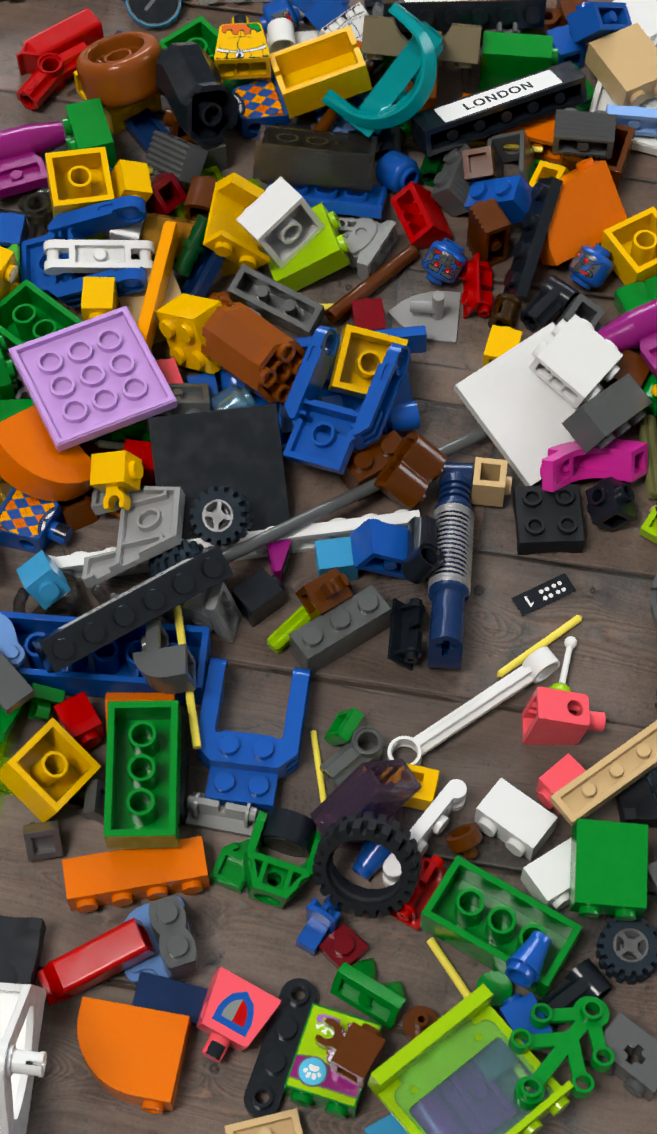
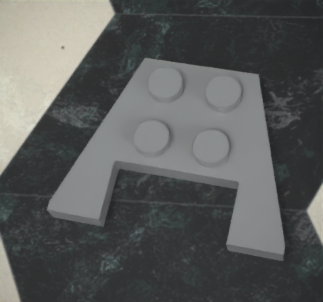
M145 486L140 491L125 492L131 499V507L127 511L119 507V499L115 502L114 511L121 510L117 548L115 551L84 558L82 581L87 588L93 587L181 544L185 494L181 487ZM93 487L91 501L93 512L95 515L109 513L103 507L105 493Z

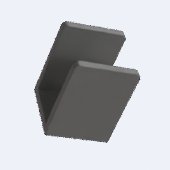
M525 130L487 137V146L494 148L496 177H503V163L519 160V172L529 183L535 172L536 153ZM508 143H516L520 148L515 151H509L503 146Z

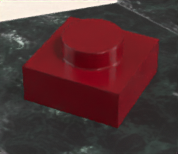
M343 922L318 946V951L339 969L344 962L349 965L358 962L369 951V946Z

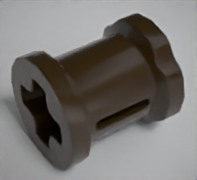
M498 294L494 301L496 308L494 314L488 320V326L490 329L492 325L508 326L515 329L514 318L516 313L520 311L522 303L518 297L512 294Z

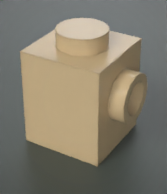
M475 458L471 504L503 507L504 495L510 496L512 487V476H506L508 460Z

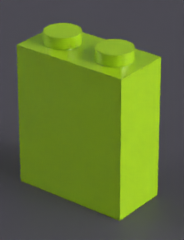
M322 203L312 207V210L324 224L325 228L282 269L271 259L268 263L273 279L294 291H298L351 264L346 253L350 251L349 244L344 235H339L337 230L341 227L340 221L334 211L328 212Z

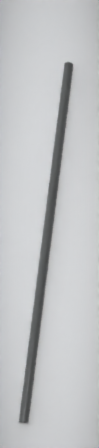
M480 427L437 449L446 457H449L488 438V435ZM376 478L222 551L225 559L230 563L379 491L374 485Z

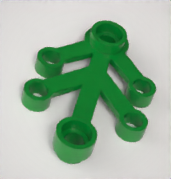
M585 996L578 999L574 1007L551 1009L545 1003H537L532 1007L529 1021L535 1028L544 1029L549 1024L573 1023L565 1032L531 1034L523 1028H517L512 1031L508 1045L510 1050L516 1054H525L529 1050L552 1049L532 1076H525L517 1081L513 1092V1100L519 1108L533 1111L542 1103L545 1095V1084L566 1057L572 1079L571 1083L574 1086L571 1093L580 1099L588 1098L591 1095L595 1082L593 1077L586 1073L579 1042L586 1032L593 1051L590 1058V1064L593 1069L598 1072H607L611 1069L615 1055L610 1048L606 1047L602 1030L609 1020V1009L601 999ZM586 1010H592L597 1015H590ZM535 1013H543L547 1018L539 1019ZM522 1038L526 1041V1044H517L514 1039ZM596 1056H604L608 1062L602 1063ZM576 1082H584L588 1089L579 1088ZM524 1087H531L536 1090V1093H528Z

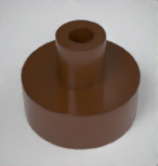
M476 823L459 826L445 837L452 853L463 852L467 860L478 856L479 852L476 845L481 842L483 836Z
M415 1006L409 1009L404 1015L402 1023L405 1038L411 1042L438 1020L436 1013L426 1006Z

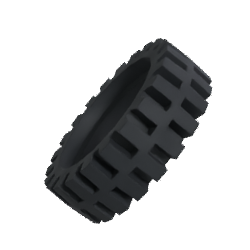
M365 811L362 818H360L359 812L350 813L348 819L343 815L337 819L336 823L332 822L328 826L318 843L313 863L316 885H321L320 892L324 897L331 894L329 902L333 906L341 902V911L347 914L350 908L355 909L354 916L362 917L364 911H368L369 918H377L379 911H381L383 917L390 915L392 909L397 912L403 907L404 903L407 904L415 891L422 864L421 852L417 851L418 843L415 838L410 840L411 832L407 828L399 831L400 822L393 819L390 824L386 823L387 815L380 813L377 820L373 819V812ZM351 840H368L381 844L392 852L400 863L401 877L395 884L383 889H367L354 885L343 877L335 866L334 852L341 844Z

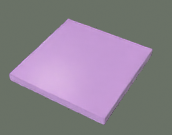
M127 306L8 349L9 356L57 452L177 407V399Z

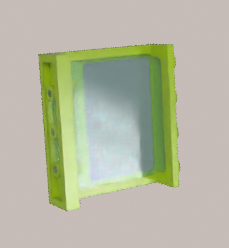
M484 983L370 1073L368 1081L369 1088L408 1134H536L543 1126L540 1121L546 1115L551 1113L555 1117L570 1104L571 1101L568 1099V1096L574 1086L569 1080L561 1086L552 1076L544 1086L545 1095L542 1103L533 1111L523 1110L515 1104L513 1092L517 1081L522 1077L532 1076L541 1065V1062L530 1050L521 1055L510 1050L508 1041L513 1030L490 1005L493 993ZM520 1038L514 1039L517 1044L525 1045ZM524 1087L528 1093H536L535 1089Z

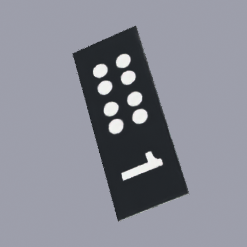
M564 573L511 599L521 615L525 616L576 592V589Z

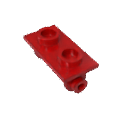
M476 252L472 259L466 263L460 274V278L463 280L461 305H463L464 319H467L472 312L478 313L479 317L485 318L493 311L492 292L487 291L492 288V267L487 261L479 262V253Z
M432 855L431 859L422 856L419 880L411 899L407 904L404 903L403 907L397 912L392 909L390 916L416 931L420 928L423 909L448 869L442 867L445 863L444 860L437 855Z

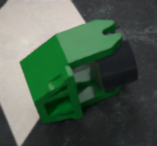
M283 808L270 809L268 816L267 813L259 811L243 857L248 898L283 909L309 883L313 875L315 852L324 833L317 830L318 824L313 819L296 811ZM259 838L262 844L276 852L294 857L308 856L304 864L297 866L261 854L258 846ZM268 882L274 883L276 886H271Z

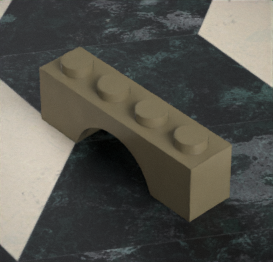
M365 15L361 53H367V58L373 60H384L385 55L397 57L409 39L400 32L395 17ZM452 23L448 32L442 37L441 44L444 46L437 57V66H441L443 61L454 62V67L471 68L472 64H478L482 26Z

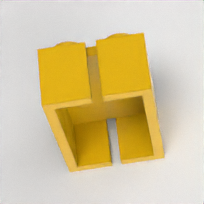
M350 25L270 54L271 67L290 118L327 106L321 101L329 89H332L343 99L372 90L366 63Z

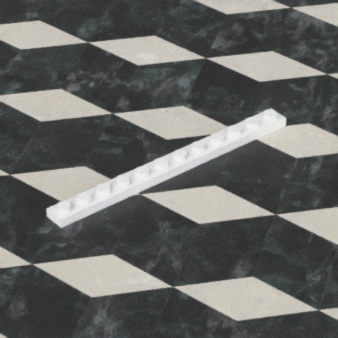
M401 509L394 513L382 515L370 513L359 518H334L328 522L311 523L273 542L291 539L292 553L314 551V541L349 537L350 533L367 519H378L381 522L408 527V522L414 516L420 517L419 510ZM274 526L268 527L265 530L246 531L248 534L245 538L239 539V542L230 545H219L221 551L227 550ZM201 538L187 540L188 543L192 540L197 541V544L201 543L204 548L214 546L211 543L204 542ZM268 544L234 561L268 557ZM109 547L97 552L77 551L66 556H48L62 570L68 583L82 581L85 557L115 551L117 547ZM149 559L116 576L150 572Z

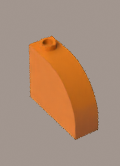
M592 157L576 163V169L559 178L563 183L540 253L543 265L557 266L575 257L583 245L594 247L596 243L600 244L603 230L628 219L606 160L594 161Z
M34 405L0 422V476L8 484L22 493L46 501L75 499L92 489V486H90V457L79 445L57 452Z
M83 996L77 1020L78 1041L86 1065L97 1083L114 1097L127 1103L142 1106L141 1110L156 1115L163 1114V1110L173 1112L192 1028L190 1016Z

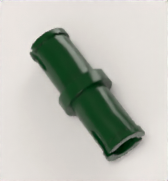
M198 214L188 238H184L182 241L183 249L172 269L190 278L200 254H204L206 250L203 241L208 222L207 217Z

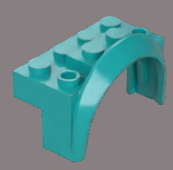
M396 1L388 12L413 34L411 39L358 109L332 89L328 90L321 101L368 138L373 132L378 135L382 129L394 127L407 121L424 106L435 85L437 57L444 46L441 44L443 35L425 21L421 22ZM409 81H412L415 85L407 94L403 89Z

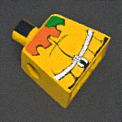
M235 15L232 18V24H222L219 27L214 63L222 80L271 78L270 52L262 25L260 23H249V18L246 15Z

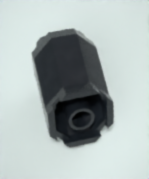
M192 41L172 43L168 48L163 49L159 53L158 61L156 62V87L158 92L166 97L180 127L195 143L201 146L222 143L227 137L224 136L225 132L228 129L232 130L237 124L238 100L228 92L213 60L199 44Z

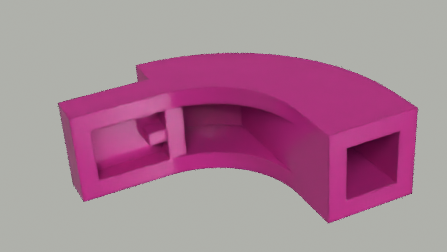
M614 439L602 450L596 446L588 453H585L576 441L553 446L548 449V457L542 459L540 467L542 490L555 492L572 482L590 478L613 477L617 480L633 482L648 473V443Z

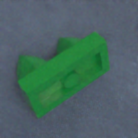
M374 958L360 960L352 965L344 962L337 970L330 993L392 1030L400 1017L406 1001L401 981L387 982L385 984L375 981L377 972Z

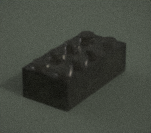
M261 125L254 147L253 179H260V182L265 184H273L281 176L286 182L295 187H304L309 184L319 185V188L325 190H333L338 187L348 188L349 191L354 193H363L366 190L371 191L375 173L378 136H370L368 138L366 135Z

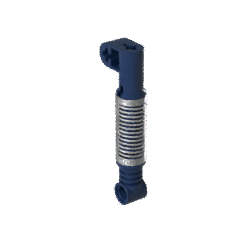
M446 461L444 471L440 476L438 504L434 508L432 518L435 519V524L438 526L437 547L443 554L444 562L428 578L429 599L432 601L427 668L461 670L465 603L468 602L471 593L475 518L473 508L470 506L473 463Z

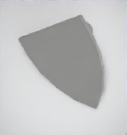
M430 291L417 294L401 301L389 310L388 313L401 327L426 326L427 340L456 344L461 292Z

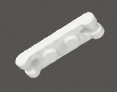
M51 239L43 243L44 254L47 255V260L44 262V272L52 276L60 275L61 273H99L110 269L116 271L125 268L140 269L141 266L147 269L148 276H150L154 263L152 261L154 243L149 240ZM61 253H68V259H59V255ZM131 254H137L139 259H131Z
M454 779L448 782L409 830L411 832L410 840L416 839L418 843L417 851L421 852V857L428 849L429 844L426 842L434 833L438 836L447 826L450 820L447 816L451 811H459L464 807L467 787L463 781ZM393 853L383 863L382 881L386 887L395 884L400 879L402 873L401 865Z

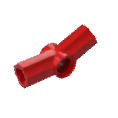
M80 42L59 54L46 53L39 57L37 70L16 93L17 99L25 108L31 111L38 109L52 92L64 88L66 79L73 76V72L77 70V58L87 47L85 42Z

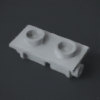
M193 791V795H189L187 809L189 811L186 824L251 836L260 809L252 807V803H248L247 806L226 802V805H220L218 800L205 798V793Z

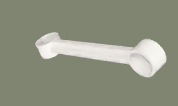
M547 646L537 649L524 660L522 666L415 737L399 736L392 740L387 750L388 761H394L392 754L396 749L409 747L417 753L416 759L410 764L420 766L423 755L531 683L537 684L549 678L559 668L560 661ZM397 763V764L392 768V770H393L395 773L397 772V768H398V764H399V763Z

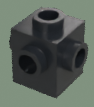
M613 477L599 480L596 485L585 490L588 501L587 510L591 516L592 524L613 533L638 519L633 501L635 496L630 485Z

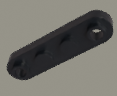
M295 978L288 981L280 992L278 999L281 1002L272 1015L244 1094L245 1109L252 1118L278 1113L285 1095L284 1085L312 1003L316 1004L317 1001L314 986L305 979ZM296 991H302L305 997L297 1001L292 998V994ZM260 1093H266L269 1096V1100L264 1104H260L255 1100L256 1096Z

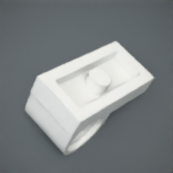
M286 18L274 19L267 26L269 52L271 54L316 38L320 31L294 32V25L291 20Z

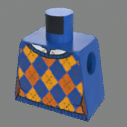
M271 74V78H260L238 86L231 91V94L238 100L237 123L242 137H267L269 126H275V123L289 124V114L274 74Z
M14 487L0 508L1 546L37 554L41 550L45 552L51 540L66 546L72 537L73 528L62 524V510L57 501L38 499L22 493Z

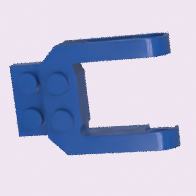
M133 195L122 196L56 215L48 225L49 232L47 235L21 242V283L25 279L29 280L48 295H55L72 309L81 307L83 277H115L118 297L147 289L148 272L142 266L140 269L125 268L117 271L110 269L86 276V273L47 275L44 272V262L47 260V255L44 254L43 243L46 240H84L88 236L142 222L146 218L145 200ZM61 253L59 259H68V253Z
M321 325L317 327L284 404L294 428L282 455L287 460L343 475L353 449L359 451L379 440L409 366L410 349L408 346L392 342L383 362L378 364L359 413H357L353 409L318 400L340 344L339 331L335 328Z
M211 657L198 723L201 748L196 749L197 758L206 769H209L205 798L218 800L220 805H226V802L247 806L248 803H252V807L269 811L275 806L278 780L286 778L298 769L310 691L311 669L294 667L284 732L281 739L270 735L224 730L218 732L225 696L224 675L225 669L228 667V659Z

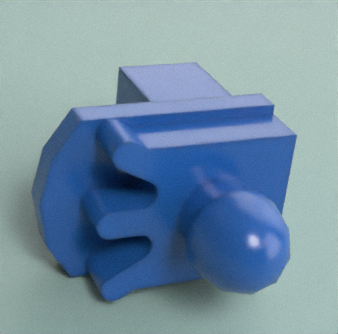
M330 896L324 900V905L316 898H313L311 903L307 905L306 920L308 922L296 940L298 948L314 957L318 952V946L339 925L341 913L338 910L340 909L341 902L333 906L329 902Z

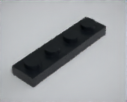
M554 177L538 179V182L534 185L531 192L532 202L529 211L525 214L522 221L523 230L521 237L513 249L514 259L511 269L508 270L504 278L505 288L503 293L512 294L518 298H527L563 181Z

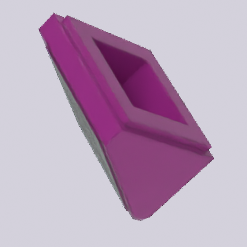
M291 539L269 543L267 546L271 573L281 583L284 581L292 557Z

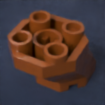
M240 302L232 303L234 305L232 307L225 305L217 307L203 326L202 336L206 337V346L201 345V353L213 365L225 371L266 402L273 403L278 401L279 403H285L306 351L296 340L284 334Z

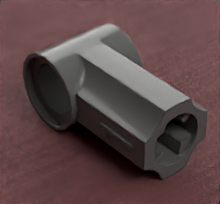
M362 726L357 729L353 734L352 740L319 767L326 780L334 788H337L362 763L380 762L384 753L382 734L372 726ZM364 742H373L376 744V747L371 751H365L360 748V745Z

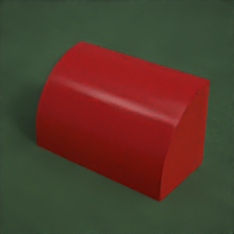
M411 181L390 199L410 243L419 248H430L435 241H443L444 238L451 239L454 237L438 203L435 201V198L431 197L432 192Z

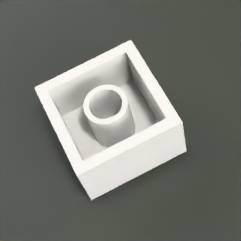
M281 176L236 219L257 246L266 255L270 256V259L280 269L325 228L305 199Z

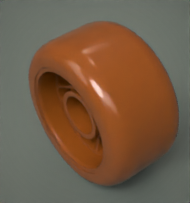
M128 31L104 37L87 46L79 54L76 62L79 80L87 100L100 97L104 109H116L138 104L158 93V88L156 87V62L158 61L159 53L162 51L158 39L147 32Z

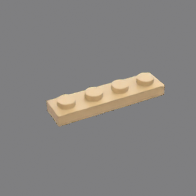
M657 720L550 796V802L571 827H573L577 818L585 819L657 767Z

